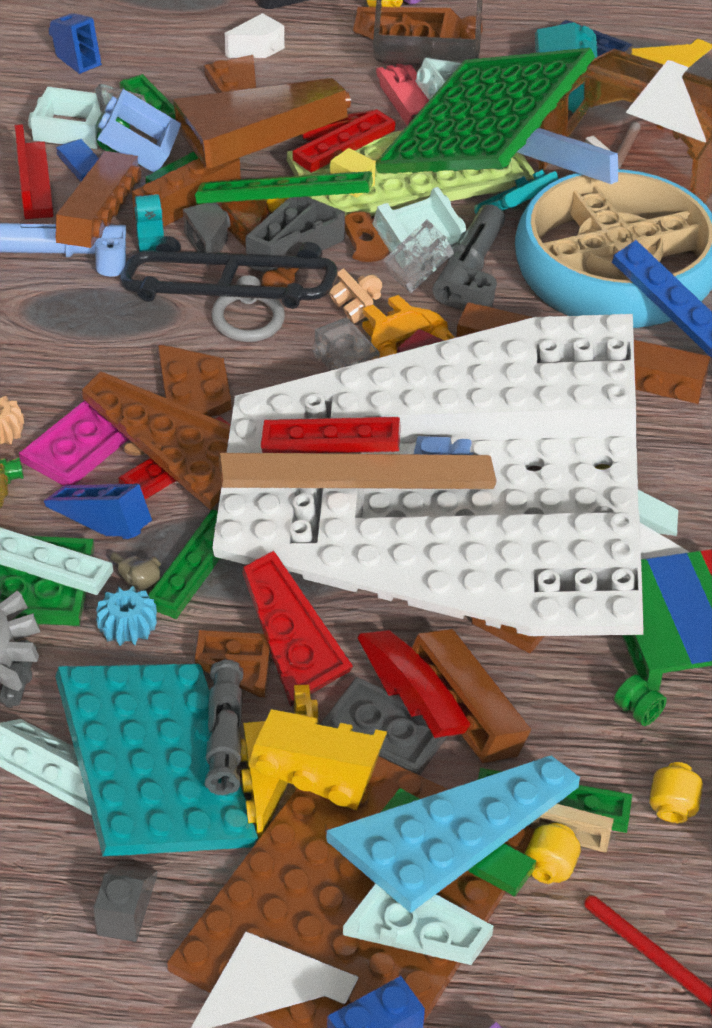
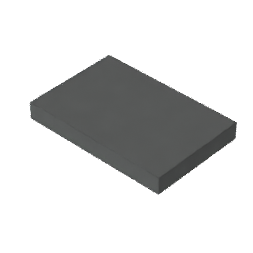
M359 677L353 680L320 723V725L338 728L340 723L350 724L353 728L352 731L373 735L375 729L387 731L379 757L419 776L448 737L434 738L423 716L411 717L400 696H388L386 690Z

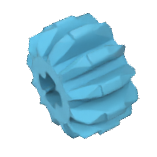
M118 586L115 594L105 592V597L102 601L98 602L96 608V621L99 631L104 633L107 642L116 639L119 646L125 641H131L136 645L138 638L148 640L150 631L155 630L157 624V609L154 599H149L146 590L137 592L134 586L128 591H123Z

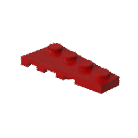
M275 551L243 567L242 573L290 706L294 704V685H309L311 695L352 670L353 665Z

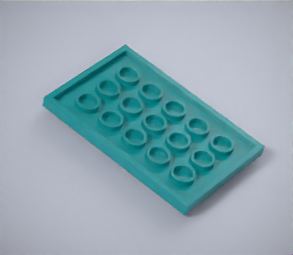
M200 664L58 667L55 677L102 857L254 847L258 836L254 824L248 823L246 800L241 785L236 792L229 793L228 795L211 793L205 786V777L210 770V765L206 760L207 742L212 732L210 733L208 728L210 691Z

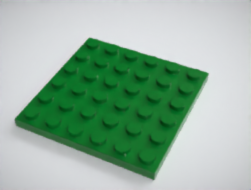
M581 48L464 60L378 158L375 164L377 172L396 174L402 172L477 171L481 169L499 170L509 165L515 153L526 144V140L542 125V121L549 112L557 107V103L564 94L572 89V85L579 76L587 71L588 65L595 58L592 49Z

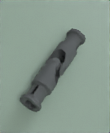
M233 660L216 662L210 670L213 687L209 692L208 728L212 735L207 742L206 760L210 765V770L205 777V786L211 793L217 795H228L229 793L236 792L240 787V776L237 774V766L241 761L240 732L243 692L239 687V683L243 679L244 670L238 662Z

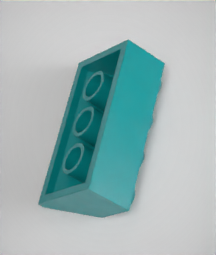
M575 22L538 29L535 32V53L581 48L592 49L595 58L588 65L587 71L579 76L572 85V89L565 93L558 102L561 106L582 116L600 95L596 34L589 27H582Z

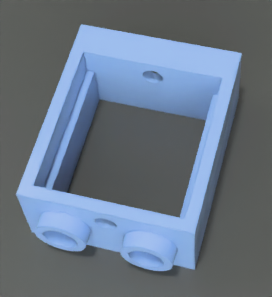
M123 89L117 98L112 96L104 110L106 112L98 124L101 132L97 140L119 153L138 156V164L154 173L162 167L168 158L181 123ZM116 118H121L156 139V145L118 123Z

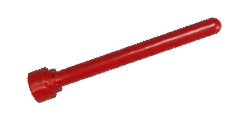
M590 895L585 898L584 906L589 912L711 1008L710 1014L712 1015V988L598 897Z

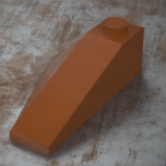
M358 7L353 32L417 59L431 58L443 60L458 45L463 20L451 8Z

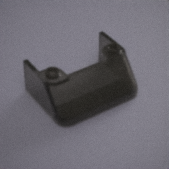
M376 0L373 39L374 58L381 63L422 65L425 58L462 63L468 59H478L480 57L482 0H477L474 39L381 35L382 0Z

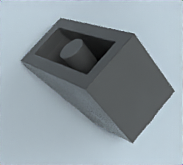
M204 203L183 209L184 233L196 251L220 253L228 241L227 228L230 227V218L227 211H223L218 203Z
M117 864L104 874L94 905L98 936L137 942L158 875L157 870Z

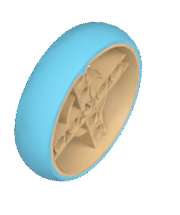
M618 169V182L609 184L575 173L560 178L543 188L530 201L520 218L515 235V250L521 273L527 284L541 300L567 316L633 314V328L648 327L672 321L612 263L614 254L635 240L659 262L665 256L693 251L697 260L688 267L673 273V275L701 302L712 289V213L702 200L692 192L665 178L638 171ZM575 220L580 226L577 236L545 243L541 241V238L546 233L566 222Z

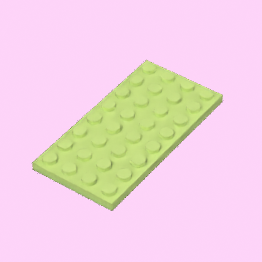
M402 131L389 133L355 151L377 161ZM287 151V162L295 176L330 174V164L311 173L293 161V151ZM516 152L511 158L509 165L499 170H449L392 174L378 173L375 168V185L371 187L369 193H363L357 198L350 194L308 197L344 211L345 216L353 212H367L371 216H375L377 206L388 203L392 210H396L428 199L432 189L439 187L443 195L447 196L450 201L469 199L510 189L516 186L514 180L523 176L526 180L533 179L535 172L524 155Z

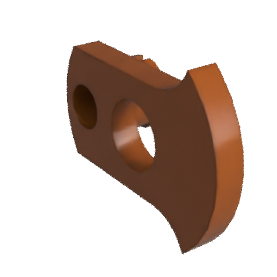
M353 212L345 216V231L355 249L352 258L362 262H376L384 259L390 253L372 225L373 219L370 213ZM365 232L371 235L373 240L363 241L359 237Z

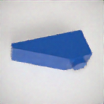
M139 484L64 485L44 500L46 507L104 536H121L122 539H130L139 535L141 529L152 521Z

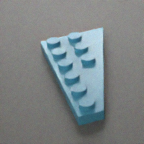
M550 755L327 830L326 841L411 913L579 788L580 777Z

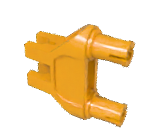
M399 295L388 298V304L394 310L387 312V316L374 305L363 308V315L368 320L362 322V328L372 338L370 346L371 360L396 354L397 348L418 329L444 341L456 338L448 330V323L443 317L431 310L412 307Z

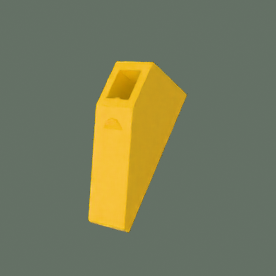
M265 721L243 723L244 739H241L240 762H246L247 769H241L243 793H251V800L245 801L248 823L255 824L258 839L268 828L288 785L286 781L274 776H266L257 769L248 766L255 741Z

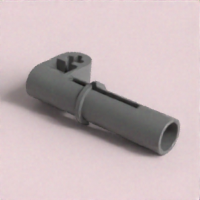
M489 204L482 206L459 244L451 248L449 261L432 288L433 295L440 303L463 311L467 302L493 308L497 281L492 275L481 270L485 264V256L505 223V215L498 207Z

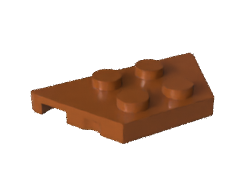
M158 345L166 399L209 417L221 415L232 410L224 358L166 345Z

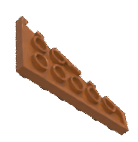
M102 371L82 389L83 400L208 509L211 510L219 502L222 486L218 460L220 453H227L231 425Z

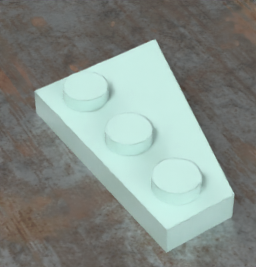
M377 884L373 886L343 925V935L468 965H472L493 934V925L436 894L410 913Z

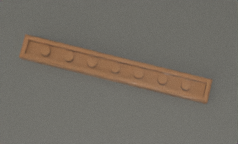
M220 453L218 460L222 488L494 489L497 482L491 455Z

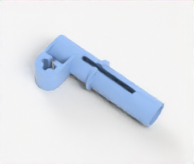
M0 223V253H66V257H71L73 254H95L96 271L99 274L109 277L121 275L126 265V225H110L105 227L102 237L96 240L92 248L56 243V224Z

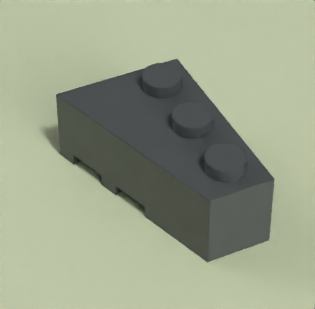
M309 197L288 198L246 236V254L296 256L301 244L305 242H313L320 246L323 251L344 241L345 212ZM249 266L263 273L277 269L275 267Z

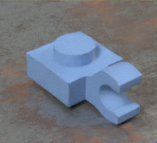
M418 436L414 449V454L474 455V452H470L472 440L458 439L452 444L451 437Z

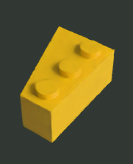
M271 709L255 741L248 766L257 769L266 776H274L291 783L302 791H310L327 798L338 806H346L357 811L372 776L387 731L375 729L374 734L369 735L352 731L353 728L350 724L340 723L338 728L318 725V720L314 717Z

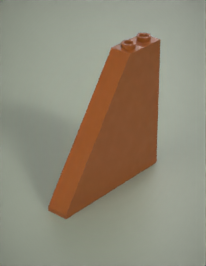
M333 78L173 99L175 120L181 123L179 131L206 169L219 166L347 118V108L351 107L349 92H346Z

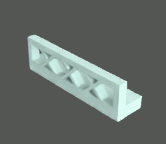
M22 719L0 723V767L91 815L74 746Z

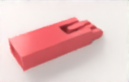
M403 63L396 64L395 68L393 65L386 66V69L383 67L376 68L380 87L406 125H408L413 120V115L418 114L429 101L415 82L417 72L411 64L404 66Z

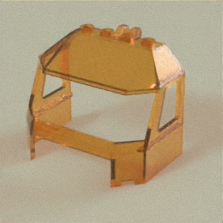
M612 49L596 57L588 65L587 71L574 82L572 89L559 100L557 107L544 118L539 128L569 137L590 107L593 108L594 106L619 100L633 103L663 67V64L617 49ZM685 72L682 78L706 142L673 130L672 133L676 140L681 138L689 148L687 153L693 160L690 192L705 204L712 194V80ZM585 81L584 100L568 121V96ZM656 125L658 129L663 130L665 128L663 126ZM539 160V169L544 171L549 163Z

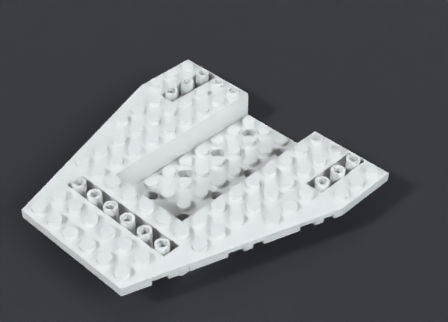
M633 314L533 317L235 396L227 453H262L261 438L264 420L400 417L399 451L309 454H414L418 436L451 437L452 444L458 439L472 440L470 452H474V455H491L497 482L494 489L221 487L212 547L215 557L248 565L264 555L275 551L288 572L302 574L305 580L353 592L362 589L378 593V598L392 601L393 598L406 600L409 606L463 619L466 615L486 620V625L501 628V625L517 628V633L528 636L643 635ZM599 464H607L611 466L610 468L605 470L595 468V466ZM530 466L542 467L539 471L527 470Z

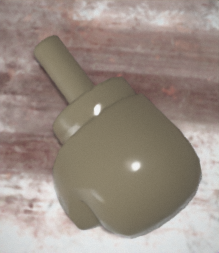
M116 552L112 553L111 560L119 564L118 572L130 587L134 586L139 591L146 590L155 585L160 579L159 566L161 563L156 556L143 560L137 556L125 559Z

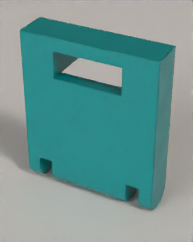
M540 170L533 174V179L526 180L523 176L514 180L516 186L476 204L474 212L477 214L482 206L488 204L494 205L502 211L512 208L535 197L543 188L558 180V175L556 171L545 174L543 170Z

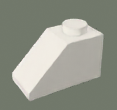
M260 14L225 33V56L228 58H239L253 54L254 58H267L284 49V25L264 14Z

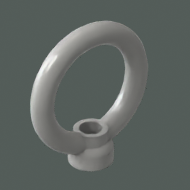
M250 275L243 276L237 281V285L261 286L259 279ZM220 296L215 301L211 313L215 327L226 337L240 342H257L273 336L282 327L285 319V311L279 299ZM237 300L245 304H252L259 300L270 307L273 316L271 321L262 328L243 330L230 325L225 320L224 310L230 303Z

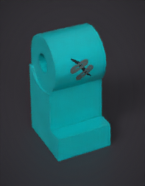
M159 194L135 196L134 210L139 251L155 250L159 240L164 237Z

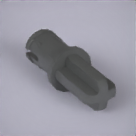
M20 640V641H17V642H27V643H32V642H30V641H27V640ZM12 662L10 668L18 674L23 687L16 691L5 685L2 686L0 702L4 703L5 707L12 708L13 706L20 705L26 684L31 681L33 676L31 671L33 662Z

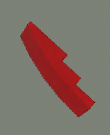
M390 630L359 634L357 638L388 696L399 694L411 717L423 716L434 738L464 734L471 724L451 692L433 669L408 644Z

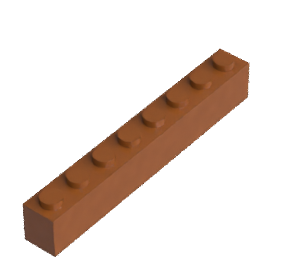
M467 302L457 324L456 338L533 317ZM634 340L635 390L699 404L707 378L710 356Z

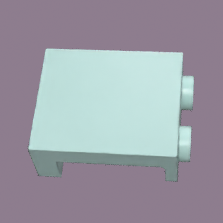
M439 187L432 189L428 199L396 210H392L388 203L377 206L372 223L400 268L450 251L453 246L459 244L466 232L464 221L457 216L451 207L449 198L443 195Z

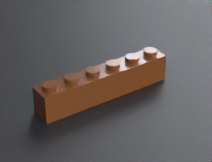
M104 151L56 214V243L92 248L96 240L102 237L105 227L110 226L112 217L114 215L117 216L119 207L125 204L127 196L132 194L135 184H139L142 170L138 166V156Z

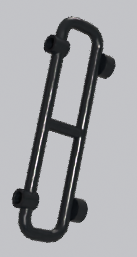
M164 236L159 240L155 250L136 253L127 261L121 273L120 282L128 291L138 292V296L147 302L153 301L156 294L161 293L281 299L285 307L295 309L299 306L301 300H317L329 294L337 278L338 268L330 259L322 258V249L313 242L301 244L296 256L184 252L181 251V244L177 239ZM146 262L226 265L217 284L159 281L153 276H147L143 281L132 279L137 268ZM238 266L320 269L326 271L321 284L314 288H303L298 283H289L287 287L230 285Z

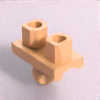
M343 268L337 275L340 282L333 286L329 295L338 307L350 299L352 300L343 309L350 321L355 324L365 318L363 308L373 305V299L377 300L380 298L382 282L377 276L368 275L366 277L360 276L357 283Z

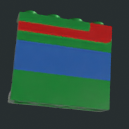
M712 549L641 559L643 635H622L637 675L647 681L648 689L660 690L663 673L712 666Z

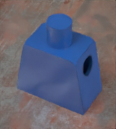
M71 13L50 22L49 35L53 38L55 53L59 59L79 74L102 65L92 17Z

